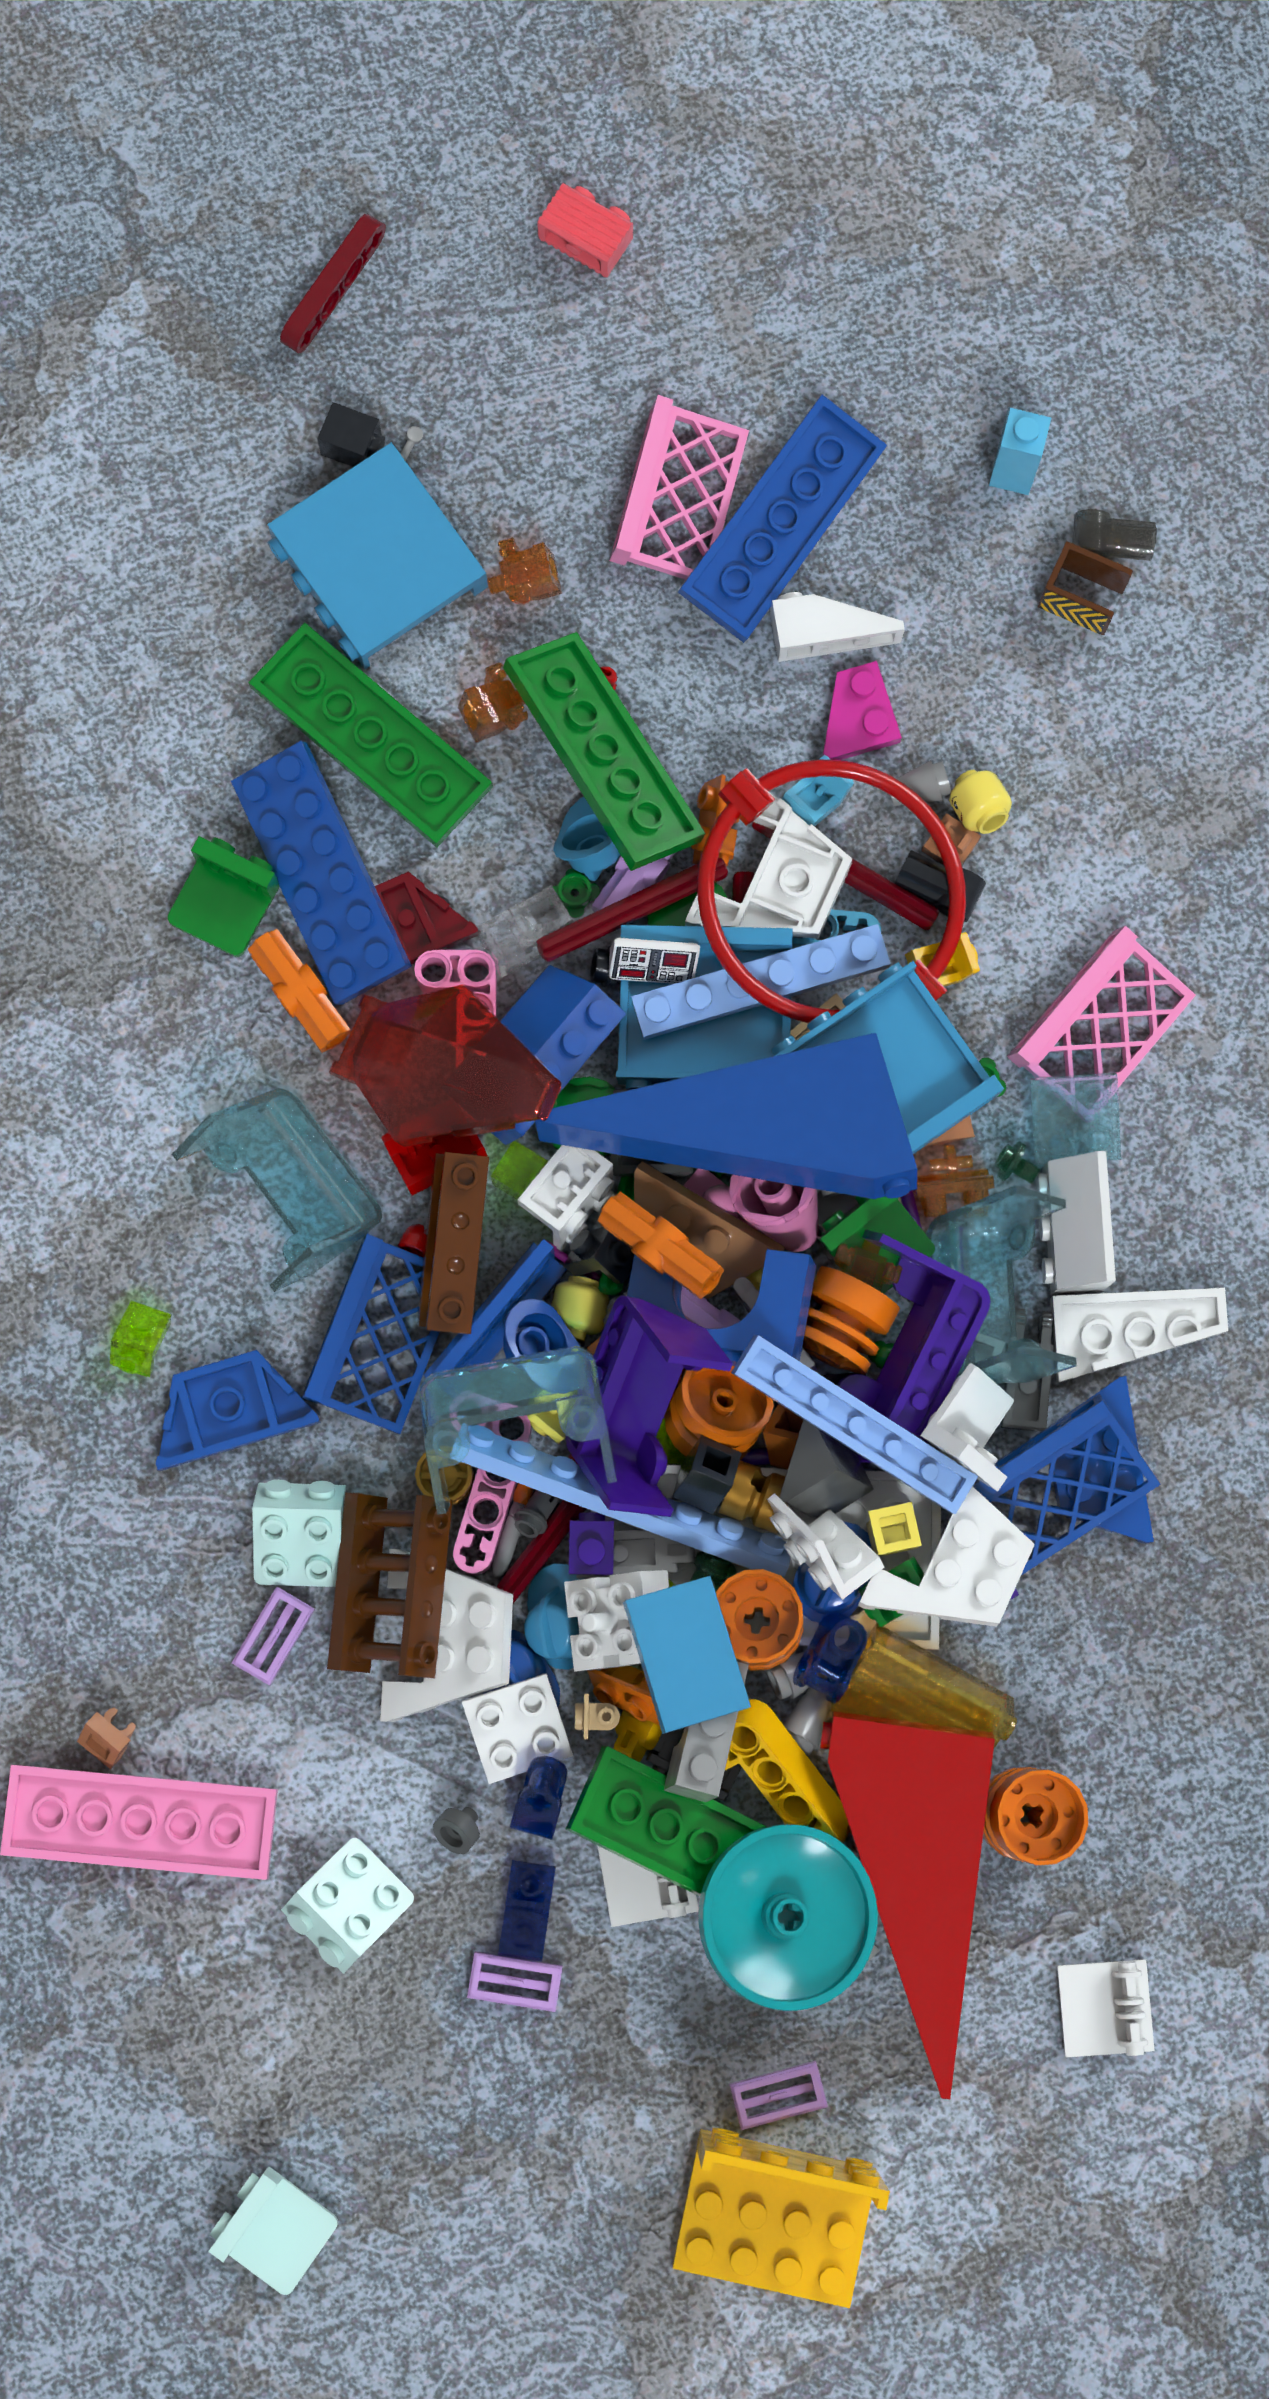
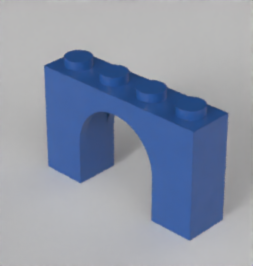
M767 1249L759 1294L752 1310L746 1317L732 1326L721 1329L706 1328L731 1360L732 1366L736 1365L754 1334L764 1338L800 1362L816 1272V1264L810 1255ZM634 1254L627 1296L641 1298L686 1319L681 1306L682 1285L665 1272L663 1275L659 1274Z

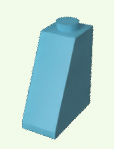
M1008 407L989 486L1029 495L1042 458L1051 417Z

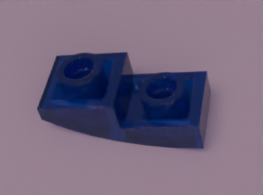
M512 1860L498 1955L542 1962L556 1866Z

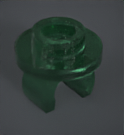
M1018 1141L1013 1147L1007 1144L995 1162V1167L999 1168L997 1178L1002 1181L1007 1180L1014 1173L1032 1184L1041 1169L1022 1157L1026 1144Z
M701 1551L697 1553L694 1559L696 1569L690 1581L711 1576L716 1592L729 1577L737 1574V1570L732 1562Z

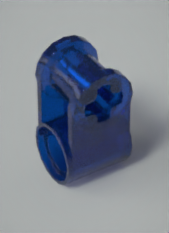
M833 1613L825 1616L818 1624V1628L806 1652L796 1666L793 1676L794 1685L798 1687L806 1685L825 1694L827 1701L831 1703L838 1702L847 1690L855 1666L863 1650L866 1648L867 1632L864 1626L844 1614ZM847 1625L849 1628L848 1640L841 1646H836L834 1640L835 1633L839 1628ZM817 1673H822L828 1677L823 1679L817 1676Z
M540 1756L530 1762L523 1790L520 1789L510 1824L511 1829L550 1840L553 1839L568 1776V1770L560 1760L553 1757Z

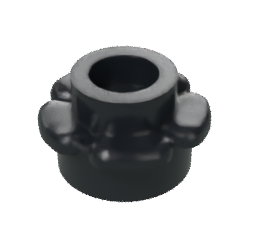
M608 946V950L596 948L591 961L590 980L602 983L604 987H608L611 980L618 981L609 978L611 946Z

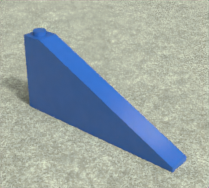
M876 1032L533 1113L538 1138L542 1142L870 1199L885 1196L887 1198H899L911 1190L917 1189V1165Z

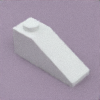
M790 592L779 596L778 600H772L770 618L778 662L899 644L902 641L905 630L904 623L901 620L815 594L803 596L800 592Z

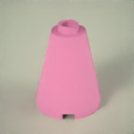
M732 1175L729 1194L735 1210L743 1219L769 1238L783 1245L787 1251L801 1252L810 1248L816 1242L819 1235L817 1189Z

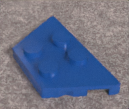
M257 1350L173 1375L169 1392L170 1401L168 1410L165 1413L162 1428L164 1432L160 1453L156 1459V1467L158 1471H163L321 1423L314 1410Z
M1123 1376L1117 1378L1079 1406L1100 1393L1117 1421L1139 1451L1127 1378ZM1107 1425L1093 1435L1090 1451L1115 1455L1118 1437L1110 1425ZM1086 1440L1074 1448L1084 1449ZM1123 1446L1121 1457L1131 1458ZM1063 1454L1056 1459L1053 1475L1078 1479L1083 1456ZM1088 1458L1084 1481L1109 1485L1113 1462ZM1119 1463L1115 1487L1132 1490L1144 1482L1143 1474L1138 1467ZM1054 1482L1058 1507L1072 1509L1077 1486ZM1082 1488L1078 1511L1094 1514L1099 1512L1105 1506L1107 1492ZM1113 1493L1112 1502L1123 1495ZM1146 1494L1096 1526V1528L1111 1533L1115 1532L1136 1539L1144 1544L1154 1542ZM1059 1514L1060 1516H1063V1517H1066V1518H1069V1519H1070V1517H1071V1516ZM1076 1518V1521H1078V1522H1079V1521H1082V1522H1083V1521L1086 1520V1519H1082V1518Z

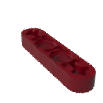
M368 213L360 217L287 320L280 336L282 344L298 354L306 350L377 250L386 231L384 223Z

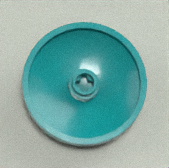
M779 1824L759 1828L747 1833L732 1843L719 1856L708 1873L702 1888L698 1909V1924L702 1946L707 1959L719 1978L731 1990L744 1999L763 2007L783 2011H797L813 2008L832 2000L857 1979L864 1969L874 1946L877 1933L878 1911L870 1878L861 1862L847 1846L819 1829L802 1825Z

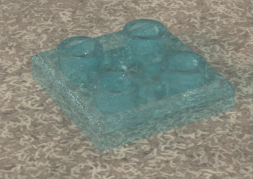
M1117 1073L1030 1078L1035 1165H1045L1049 1160L1095 1151H1106L1107 1161L1121 1160Z

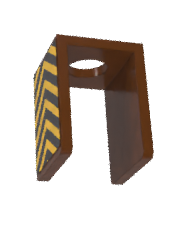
M1066 541L1044 589L1038 608L1095 633L1105 635L1114 612L1054 586L1061 569H1064L1123 594L1133 570Z

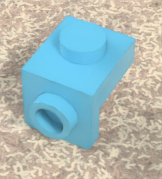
M826 755L820 758L821 760H831ZM840 777L804 778L784 794L782 800L791 806L792 811L808 825L812 824L815 827L840 806L854 782L852 779Z

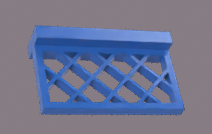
M366 1234L363 1237L301 1398L332 1408L391 1432L401 1434L440 1331L430 1330L428 1336L412 1342L402 1319L418 1312L419 1306L400 1314L390 1290L412 1281L420 1298L421 1285L418 1278L422 1277L423 1271L415 1274L411 1264L423 1268V1257L385 1243L382 1239ZM386 1254L403 1260L410 1277L387 1286L380 1270ZM378 1278L382 1289L371 1293ZM385 1294L394 1317L372 1326L365 1312L367 1302L372 1298ZM362 1318L366 1329L356 1333ZM397 1321L407 1345L384 1355L374 1331ZM369 1333L379 1357L356 1367L349 1351L353 1340ZM425 1342L419 1357L415 1346ZM409 1349L416 1368L411 1377L396 1382L387 1358ZM345 1359H347L351 1370L340 1374ZM381 1362L391 1386L369 1395L358 1371ZM353 1374L363 1398L350 1404L332 1399L331 1395L337 1381ZM409 1383L406 1394L403 1397L399 1387ZM394 1390L401 1406L395 1422L379 1417L371 1399ZM366 1402L370 1413L355 1408V1406Z
M544 1239L538 1246L534 1242L473 1314L471 1334L458 1333L424 1373L423 1376L454 1402L469 1391L503 1350L505 1320L509 1311L518 1302L536 1299L543 1301L567 1272V1269L555 1260L554 1247Z
M1099 1393L999 1459L994 1466L1006 1475L1007 1479L998 1492L977 1479L973 1487L989 1502L995 1501L1010 1504L1007 1519L1011 1523L1015 1506L1040 1510L1036 1533L1020 1530L1030 1540H1034L1035 1544L1032 1554L1028 1558L1021 1574L1023 1575L1161 1484ZM1107 1425H1110L1118 1437L1115 1455L1090 1451L1093 1435ZM1086 1440L1084 1449L1074 1448ZM1123 1446L1131 1458L1121 1457ZM1065 1453L1083 1456L1079 1478L1073 1479L1053 1475L1056 1459ZM1088 1458L1113 1462L1109 1485L1084 1481ZM1119 1463L1138 1467L1147 1479L1132 1490L1115 1487ZM1049 1464L1048 1474L1037 1472ZM1028 1477L1046 1480L1042 1503L1017 1499L1020 1483ZM1052 1482L1077 1486L1072 1509L1047 1505ZM1013 1488L1011 1497L1001 1496ZM1082 1488L1107 1492L1104 1508L1095 1514L1078 1511ZM1113 1493L1123 1495L1112 1502ZM1046 1512L1071 1516L1068 1532L1059 1538L1042 1535ZM1076 1518L1086 1519L1075 1527ZM1040 1541L1050 1543L1038 1551Z

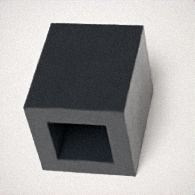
M332 402L317 438L322 456L352 467L382 449L385 444V437L382 436L379 419Z
M701 1435L681 1464L672 1497L713 1514L733 1486L741 1452Z

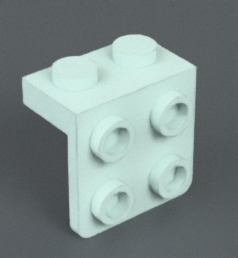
M280 1479L271 1480L267 1483H258L252 1507L253 1566L256 1583L260 1585L336 1587L346 1485H334L328 1481H316L311 1484H293Z
M352 1838L293 1895L281 1911L287 1916L290 1926L296 1932L306 1935L315 1944L322 1959L330 1966L337 1967L344 1974L413 1903L414 1896L361 1840Z
M268 2166L260 2178L252 2173L241 2188L237 2197L243 2203L234 2216L225 2211L209 2235L216 2241L208 2252L222 2262L225 2261L228 2255L277 2292L282 2295H288L296 2287L335 2231L338 2219L333 2213Z

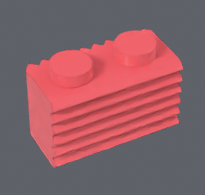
M563 183L555 196L552 197L546 210L543 211L542 216L539 217L538 238L541 241H545L548 245H552L555 249H559L562 253H566L569 257H573L576 261H580L583 265H587L589 269H594L596 273H601L603 277H608L633 239V223L630 222L629 216L620 208L611 206L608 209L595 202V197L587 189L581 186H576L573 189Z

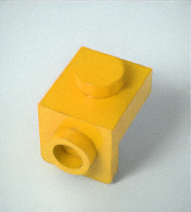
M966 932L961 933L955 953L947 968L938 979L944 987L962 982L980 971L977 951L974 945L971 944ZM940 942L906 953L907 963L916 962L919 959L927 966L937 951Z

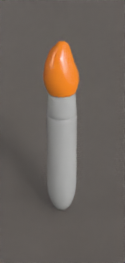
M519 1483L514 1490V1503L507 1516L493 1559L492 1574L496 1579L502 1577L507 1571L520 1532L514 1525L516 1521L515 1513L518 1509L525 1507L533 1494V1488Z

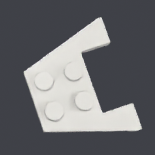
M769 792L775 801L753 822L775 831L743 902L738 903L714 893L721 927L793 928V937L819 939L852 865V858L812 824L808 825L792 811V807L784 800L778 799ZM698 893L686 917L685 926L703 927L698 905Z
M972 1486L957 1513L951 1515L920 1585L916 1586L882 1569L870 1578L858 1606L870 1610H875V1608L897 1611L900 1614L929 1615L940 1617V1619L997 1627L1035 1544Z
M389 1549L391 1554H410V1552L401 1549ZM446 1568L435 1679L424 1678L422 1683L382 1681L380 1721L396 1722L402 1720L403 1717L415 1713H423L435 1709L436 1706L454 1700H462L509 1684L513 1594ZM388 1571L387 1588L407 1589L408 1572Z

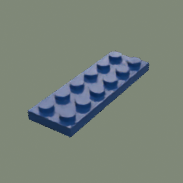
M822 394L681 586L678 593L744 643L770 609L772 600L778 598L885 450L887 444Z
M299 741L232 780L231 783L268 863L273 867L272 871L276 875L281 891L334 1005L341 1006L412 967L308 743Z

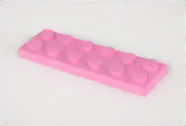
M11 1765L0 1855L267 1880L269 1877L278 1789Z

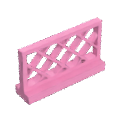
M657 395L650 409L609 561L624 566L628 561L687 580L694 569L685 566L679 553L696 545L702 556H704L722 532L749 430L673 406V399ZM675 420L690 424L698 438L681 446L673 433ZM720 434L737 440L734 452L721 459L710 442V439ZM670 443V445L673 448V451L667 453V449ZM702 444L713 463L695 471L685 452ZM678 457L688 476L670 484L662 470L663 464ZM731 462L729 471H727L724 465ZM717 469L725 486L723 491L710 497L700 477ZM660 481L663 489L656 492L658 482ZM692 482L703 501L685 510L674 490ZM667 494L678 514L660 522L652 505L653 501ZM721 499L719 508L717 510L714 502ZM707 507L715 523L711 530L700 535L689 515ZM649 519L653 527L646 530ZM682 520L692 539L675 548L664 528ZM657 532L668 551L658 557H653L641 553L640 549L643 539ZM710 538L709 546L707 548V546L704 543V540ZM669 558H672V560H673L674 563L669 562V561H666V560H668Z
M1123 926L1110 934L1007 1056L1019 1068L1024 1067L1086 1123L1093 1119L1196 996L1136 941L1138 936L1127 926ZM1131 954L1144 964L1145 981L1125 982L1123 964ZM1116 973L1117 983H1108ZM1153 973L1161 980H1154ZM1168 985L1180 996V999L1171 1009L1156 1010L1154 986ZM1146 987L1148 1011L1127 1012L1125 988ZM1117 988L1119 1012L1098 1014L1097 995L1102 989ZM1089 1005L1090 1014L1081 1015ZM1165 1015L1157 1025V1016ZM1148 1016L1149 1036L1144 1041L1129 1042L1128 1017ZM1119 1018L1121 1042L1100 1044L1099 1019ZM1075 1021H1091L1092 1044L1071 1045L1070 1027ZM1063 1036V1046H1055ZM1130 1047H1138L1131 1056ZM1122 1048V1068L1117 1073H1103L1101 1049ZM1093 1050L1095 1074L1074 1075L1072 1051ZM1064 1051L1066 1076L1052 1077L1039 1066V1063L1049 1052ZM1112 1078V1080L1104 1088L1103 1079ZM1095 1080L1096 1099L1088 1108L1075 1098L1074 1081ZM1066 1081L1067 1090L1058 1082Z

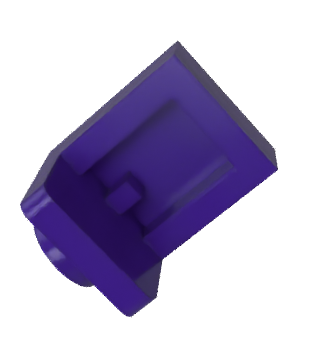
M579 1513V1521L570 1520L569 1575H613L614 1521H605V1515L600 1513Z

